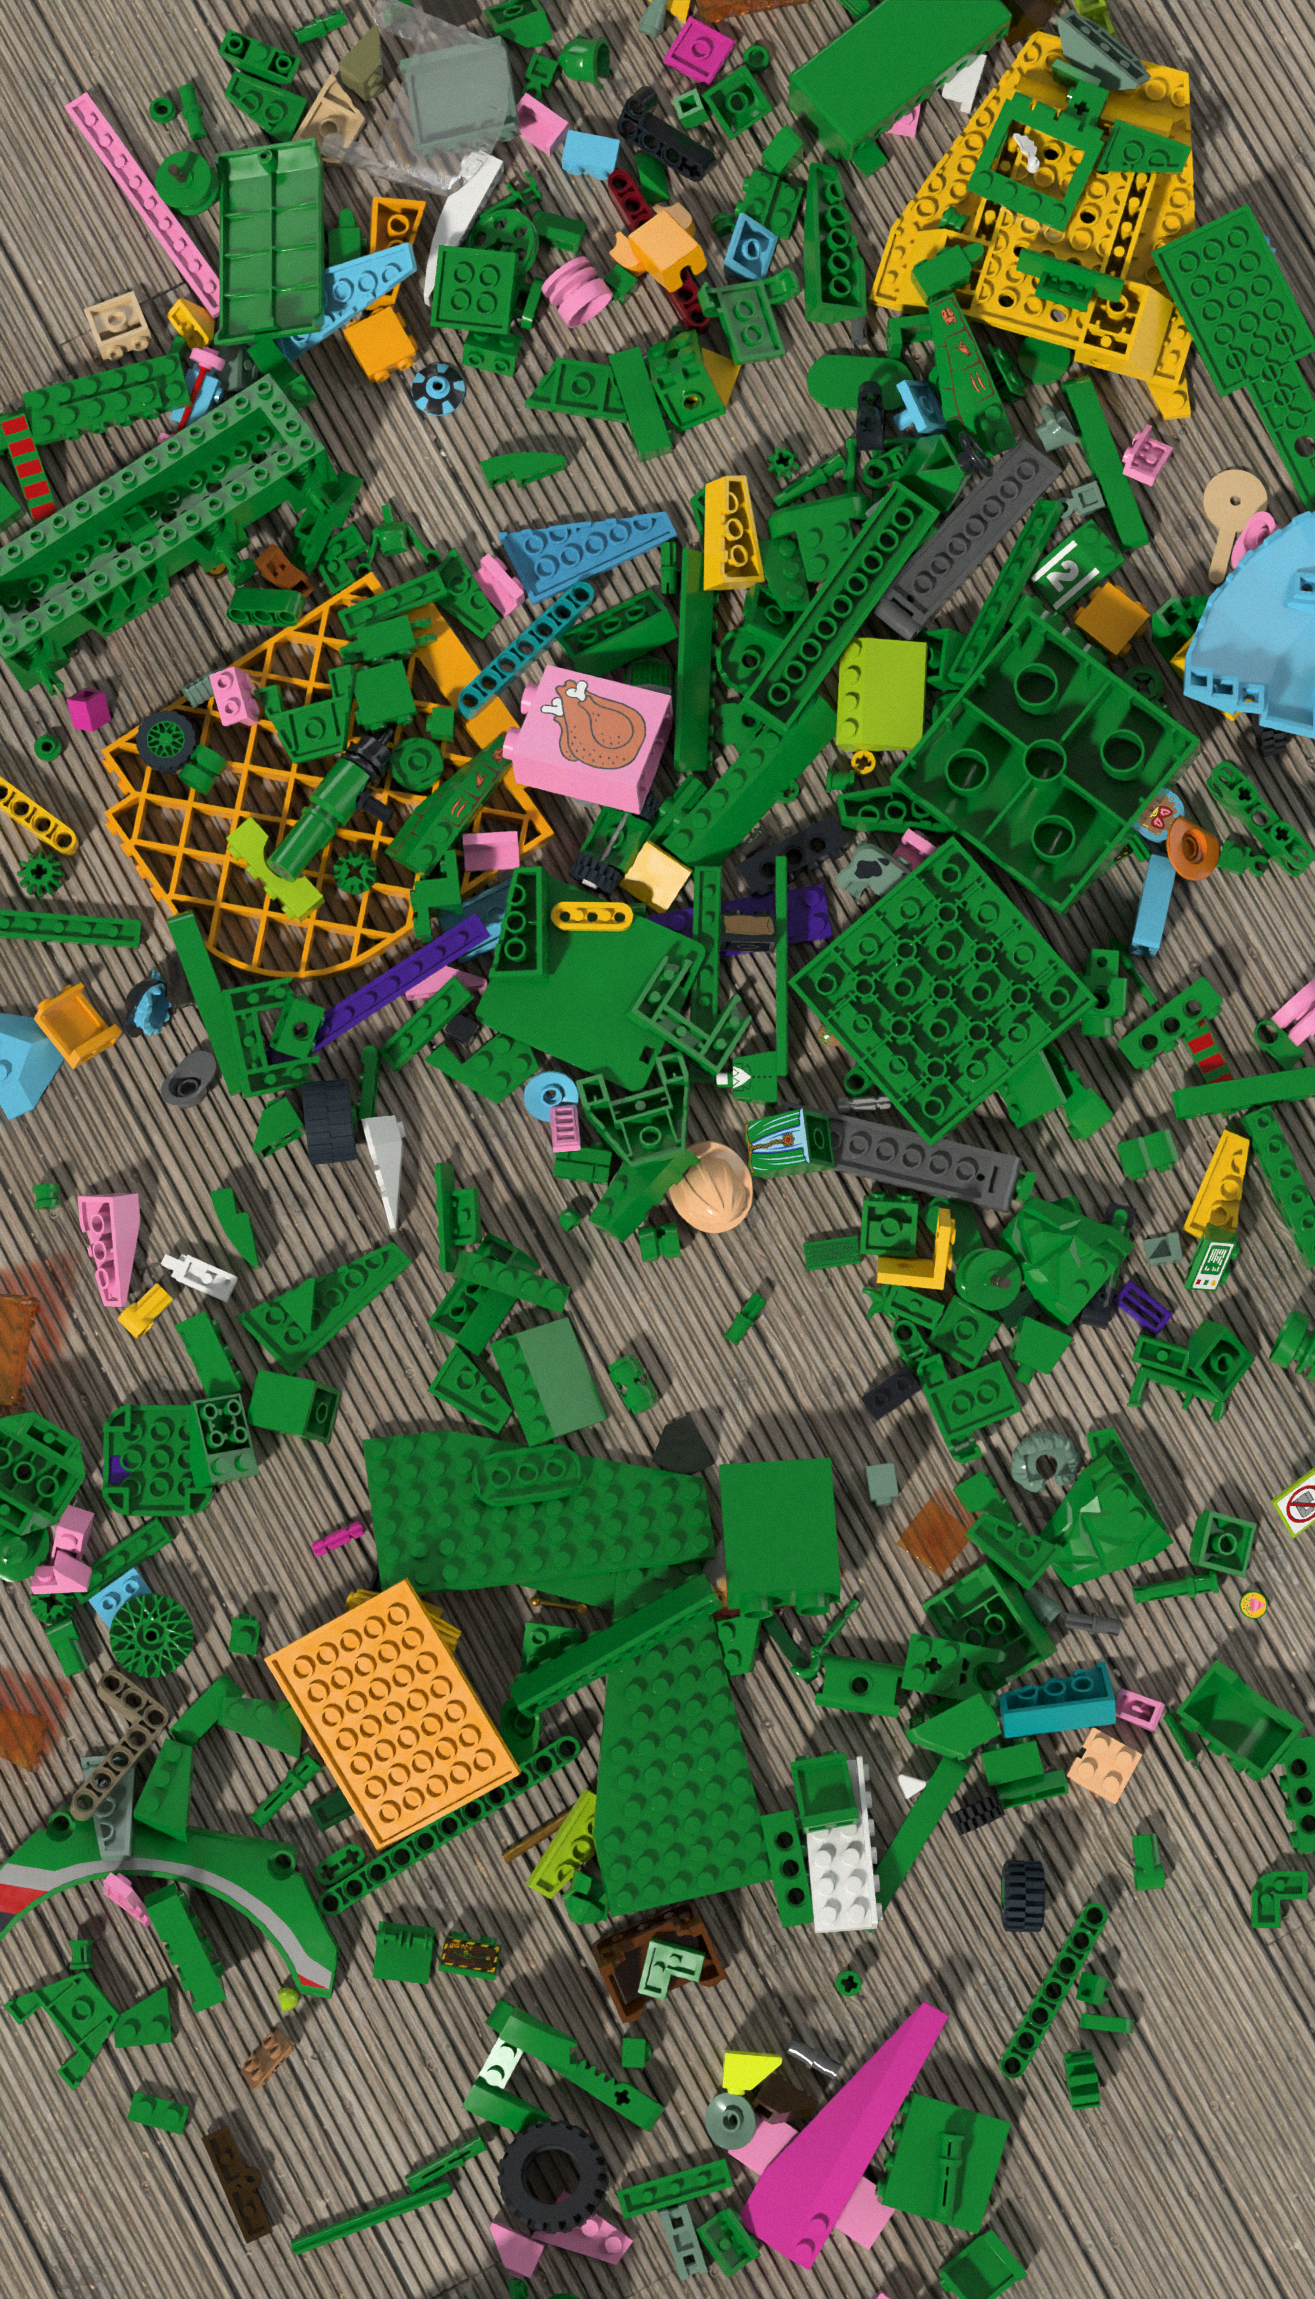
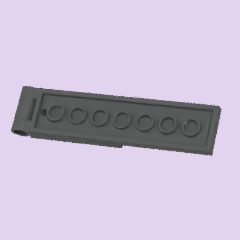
M1020 437L1017 441L1018 445L1011 448L993 467L994 474L991 477L985 476L939 526L938 532L928 539L900 569L871 612L906 641H912L989 557L995 546L1061 475L1062 469L1023 437Z
M784 1102L782 1113L803 1108L829 1115L836 1168L832 1170L987 1210L991 1209L1002 1213H1009L1022 1159L1019 1157L942 1139L932 1148L916 1132L796 1103ZM979 1176H983L985 1178L983 1181L977 1180Z

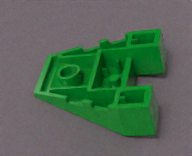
M681 1051L655 1058L662 1087L610 1101L602 1073L576 1081L586 1120L631 1170L685 1155L691 1084Z

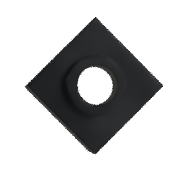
M462 1012L461 1015L457 1014L447 1024L444 1033L449 1038L469 1048L479 1031V1025L475 1023L477 1020L475 1017Z

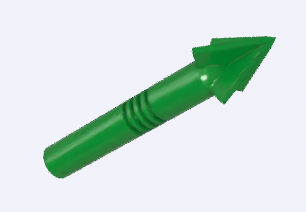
M1109 936L1110 949L1119 951V961L1125 970L1128 971L1127 973H1130L1129 976L1131 975L1132 980L1151 1006L1159 1001L1157 995L1143 975L1139 973V969H1136L1137 966L1135 967V963L1126 952L1127 945Z

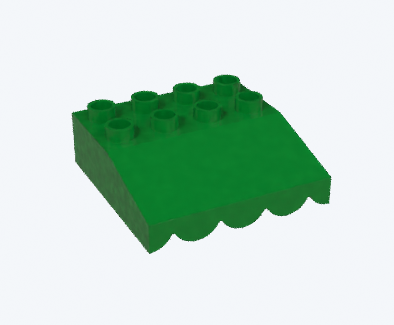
M1026 608L889 779L893 787L1063 918L1132 839L1199 756L1201 740L1034 612Z

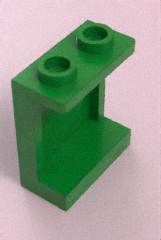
M929 314L888 319L885 338L889 359L900 360L903 344L934 341L931 334Z
M830 1750L824 1752L823 1756L812 1758L811 1755H803L795 1758V1762L790 1763L803 1834L859 1824L846 1752L839 1753V1750Z
M988 2227L937 2270L941 2276L937 2281L947 2293L953 2291L959 2299H996L1017 2280L1020 2282L1028 2274L993 2230Z

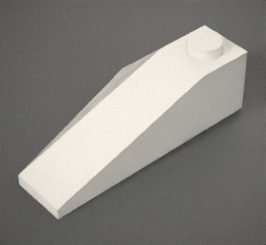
M395 1115L361 1119L369 1152L374 1162L375 1174L381 1189V1196L391 1232H396L398 1227L403 1156L401 1138L406 1137L402 1121L397 1122Z

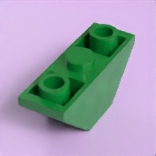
M228 29L218 51L220 56L244 74L268 84H291L302 61L300 57Z

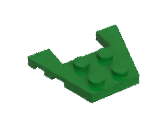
M349 664L327 670L333 695L332 699L285 711L280 685L275 684L254 690L255 696L261 701L265 708V714L274 724L278 732L277 735L294 764L346 752L355 672L354 665Z
M502 1033L496 1035L463 1064L457 1060L444 1043L425 1058V1061L430 1066L444 1072L447 1076L461 1082L469 1089L497 1105L539 1071V1066L531 1047Z
M86 1970L10 2000L3 2005L19 2025L40 2007H43L69 2039L78 2053L57 2072L72 2091L79 2087L121 2016V2012Z

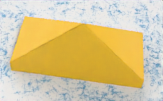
M184 298L178 299L166 317L181 337L186 339L187 345L191 350L193 348L203 350V347H208L214 339L215 319L211 317L206 309Z

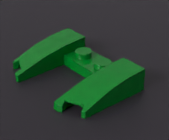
M663 956L623 1015L644 1030L651 1029L690 1057L689 1062L711 1077L717 1075L749 1025L752 1017L750 1015L744 1019L742 1018L736 1007V1003L742 999L738 994H734L708 1033L701 1030L667 1005L691 966L692 961L683 959L681 966L668 964V956Z
M291 977L220 991L225 1016L229 1020L239 1067V1072L237 1073L243 1099L302 1087L303 1083L314 1082L313 1080H308L311 1063L319 1064V1055L308 1057L306 1060L298 1059L269 1066L267 1063L257 1012L283 1007L287 994L296 996L288 986V983L293 980ZM304 993L299 996V998L307 1000Z
M515 2007L462 2108L497 2125L516 2132L521 2131V2133L528 2129V2125L534 2122L541 2121L543 2123V2120H549L551 2115L504 2090V2087L523 2051L543 2061L575 2072L578 2067V2061H570V2047H577L578 2041Z

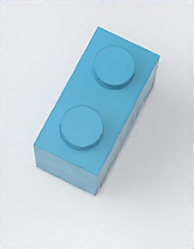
M568 130L562 156V169L572 175H581L583 173L592 175V177L598 180H607L609 175L617 168L620 140Z

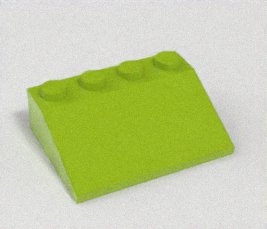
M852 638L840 655L836 745L845 752H858L861 750H912L924 736L927 643L876 638Z

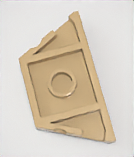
M330 74L292 141L316 138L325 167L341 166L366 123L365 118L353 105L352 100L343 91L334 75Z

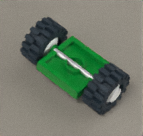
M648 793L640 815L603 806L568 873L569 876L573 877L575 881H579L581 885L587 886L590 890L592 889L604 896H612L622 877L619 872L614 870L628 873L652 828L649 823H651L661 804L660 801L651 793Z

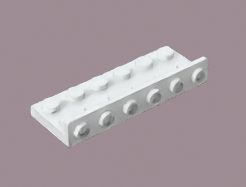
M857 1756L856 1760H847L859 1824L806 1833L815 1933L877 1929L878 1920H883L881 1903H876L875 1892H880L879 1875H873L872 1865L877 1864L876 1847H871L870 1836H875L874 1820L868 1819L867 1808H872L871 1791H865V1781L870 1780L868 1764H863L862 1756Z

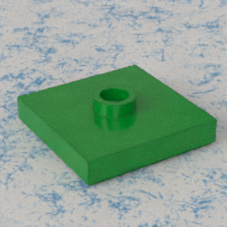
M954 1295L926 1342L971 1370H974L1002 1322L974 1305L967 1303L959 1296Z

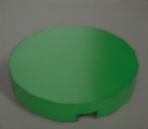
M1027 337L1021 343L1017 352V366L1021 375L1036 385H1050L1058 382L1067 372L1070 364V351L1067 347L1032 337Z
M411 737L404 739L395 746L389 767L393 779L399 786L409 791L420 792L430 789L439 781L443 774L444 760L440 749L434 742L421 737Z

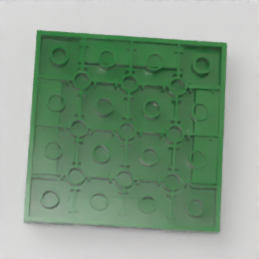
M953 836L788 981L790 986L932 1148L974 1112L973 1110L1053 1040L1063 1035L1099 1003L1096 997Z

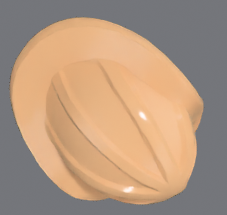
M700 1141L687 1146L686 1148L698 1157L700 1161L695 1167L690 1166L682 1174L684 1178L678 1185L673 1184L669 1188V1194L675 1209L685 1221L703 1232L720 1233L734 1228L744 1220L752 1205L753 1181L747 1165L733 1149L716 1141Z

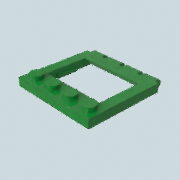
M1016 91L1012 100L1006 98L966 190L1064 234L1105 142L1101 141L1104 130L1086 123L1083 132H1081L1079 128L1082 120L1064 112L1061 113L1058 121H1056L1054 118L1058 110L1037 101L1034 110H1031L1030 106L1033 98ZM1012 120L1085 151L1080 164L1077 165L1069 182L1067 193L1062 202L990 170L1009 134L1007 131Z

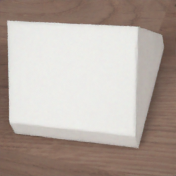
M904 1774L897 1776L905 1799L910 1798L926 1787V1783L923 1780Z

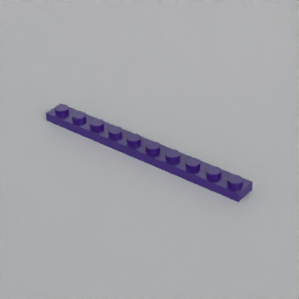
M474 913L326 1011L324 1023L320 1029H317L314 1037L316 1040L314 1050L311 1054H308L307 1058L491 937L492 935L478 914ZM304 1027L296 1031L295 1034L301 1033ZM273 1048L265 1052L268 1066L300 1059L276 1051Z

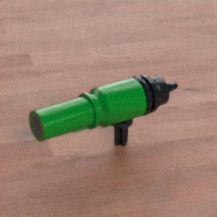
M387 728L377 739L364 735L358 744L349 746L346 753H342L340 759H338L310 795V806L302 809L300 819L267 859L268 866L277 875L286 881L295 882L320 849H324L337 834L336 828L338 826H346L356 812L363 814L366 811L385 825L387 822H390L395 811L374 798L376 792L370 786H378L380 779L386 774V765L391 760L392 755L385 746L394 734L392 728Z

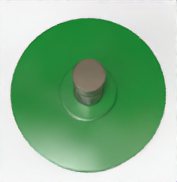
M180 151L167 157L158 168L155 179L159 197L174 212L183 216H196L207 211L216 201L220 188L219 177L214 168L202 156L192 151Z
M980 1247L969 1251L962 1257L955 1271V1286L960 1297L967 1303L985 1310L992 1311L1005 1308L1014 1301L1021 1287V1271L1016 1260L1008 1253L992 1248Z

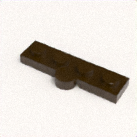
M229 2125L202 2137V2141L246 2244L272 2233L274 2230L256 2191V2188L262 2182V2174L256 2167H246Z

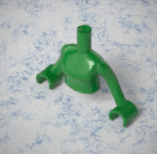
M386 504L381 507L384 523L372 530L365 561L356 567V576L359 580V573L362 570H367L369 573L372 571L371 566L377 551L378 540L383 556L409 551L407 544L408 535L412 544L424 556L427 567H429L428 559L430 557H436L439 565L441 564V557L436 550H428L408 522L395 521L392 505Z

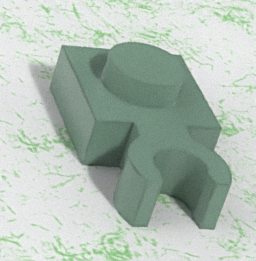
M1097 481L1071 490L1074 498H1059L1056 500L1061 502L1062 505L1068 506V510L1060 516L1062 520L1071 518L1075 511H1079L1080 516L1083 517L1106 508Z

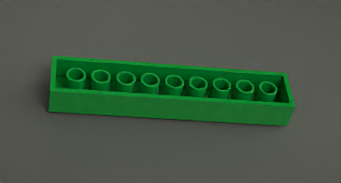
M896 480L738 706L783 737L940 514V511Z

